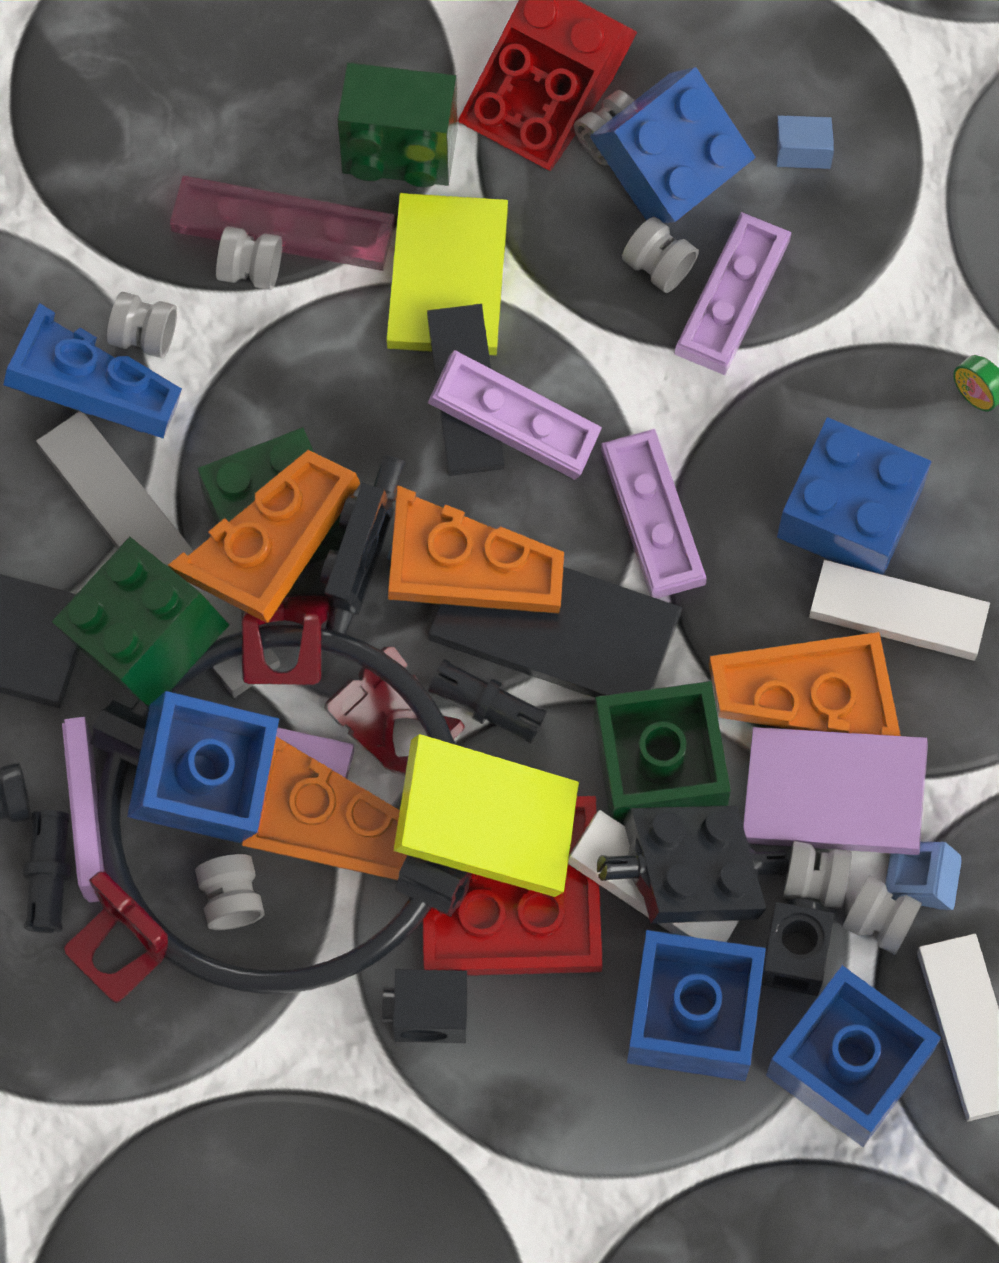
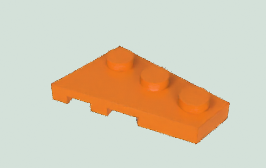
M307 450L255 493V501L230 522L224 518L208 531L211 536L188 556L184 552L168 564V567L188 583L268 623L342 512L348 496L353 495L360 485L357 474Z
M399 485L397 486L388 600L547 613L560 612L564 564L563 551L501 526L497 529L465 517V512L446 504L444 508L416 497V492Z
M879 632L715 655L709 658V670L718 718L792 730L901 736Z
M276 736L258 833L244 840L242 846L397 881L399 871L407 857L406 854L393 851L399 809Z

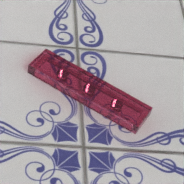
M184 175L182 176L170 220L172 232L220 241L223 231L227 226L244 229L248 236L254 237V241L264 233L282 237V252L380 271L384 270L395 225L393 214Z

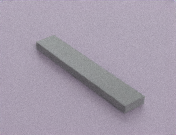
M79 411L36 440L39 450L117 549L131 537L167 566L183 552L187 556L193 552L189 544L85 413ZM192 585L230 624L219 638L242 631L241 610ZM272 649L264 650V657L268 666L273 670L277 669L280 666L279 658ZM242 655L211 667V670L233 698H236L254 685L247 684L242 679Z

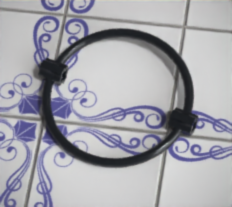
M273 625L259 627L263 650L300 648L304 626ZM321 628L322 652L343 657L373 672L388 683L404 699L416 715L428 737L456 745L448 724L435 701L422 684L404 666L385 652L365 641L341 632ZM242 631L217 639L170 692L176 693L193 678L211 667L242 655ZM112 700L98 715L93 725V736L90 744L108 753L98 795V821L105 872L167 933L168 946L164 957L197 978L217 986L259 994H288L334 984L360 973L384 958L418 927L431 908L451 917L454 911L461 905L469 889L472 873L407 855L399 871L395 890L409 897V900L384 928L351 951L326 962L289 970L243 968L206 956L171 933L154 915L133 881L124 853L120 824L124 780L129 764L135 767L138 766L149 708L140 700L132 708Z

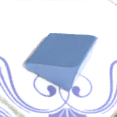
M777 117V167L831 168L834 153L831 117Z
M920 842L919 855L890 853L885 881L887 890L893 894L892 899L894 900L908 895L921 902V906L940 910H953L961 868V856L946 842Z

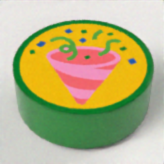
M971 355L955 368L953 372L954 382L959 392L972 406L981 411L989 412L999 405V368L985 357Z

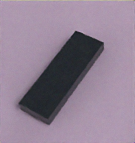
M482 304L427 310L436 383L449 355L454 350L491 369ZM440 410L449 476L504 469L505 464L501 441Z

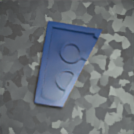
M39 303L6 369L3 385L25 392L31 396L40 397L79 410L85 414L94 415L130 427L139 432L164 438L178 406L182 388L129 356H119L116 358L95 346L97 337L82 328L77 329L74 333L54 321V311Z

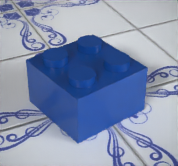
M696 67L669 73L590 135V138L646 221L651 217H657L663 223L676 222L756 158Z
M827 417L783 509L777 538L835 563L884 575L924 488L932 461Z
M165 691L149 707L127 817L241 843L258 833L279 718Z
M646 930L627 1063L746 1081L751 1065L766 948Z
M842 965L773 1056L766 1076L860 1146L864 1147L931 1057L941 1037Z

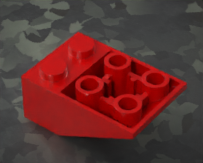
M519 0L458 122L551 171L576 135L574 123L583 115L593 110L616 75L637 32L578 0Z

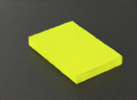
M400 193L387 330V349L432 351L427 310L482 304L489 355L497 356L508 200Z
M418 734L410 743L393 851L556 897L563 893L565 888L579 782Z

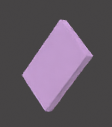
M753 727L743 826L747 842L749 844L792 847L793 841L809 843L814 848L820 849L835 848L850 851L919 855L928 749L927 738Z

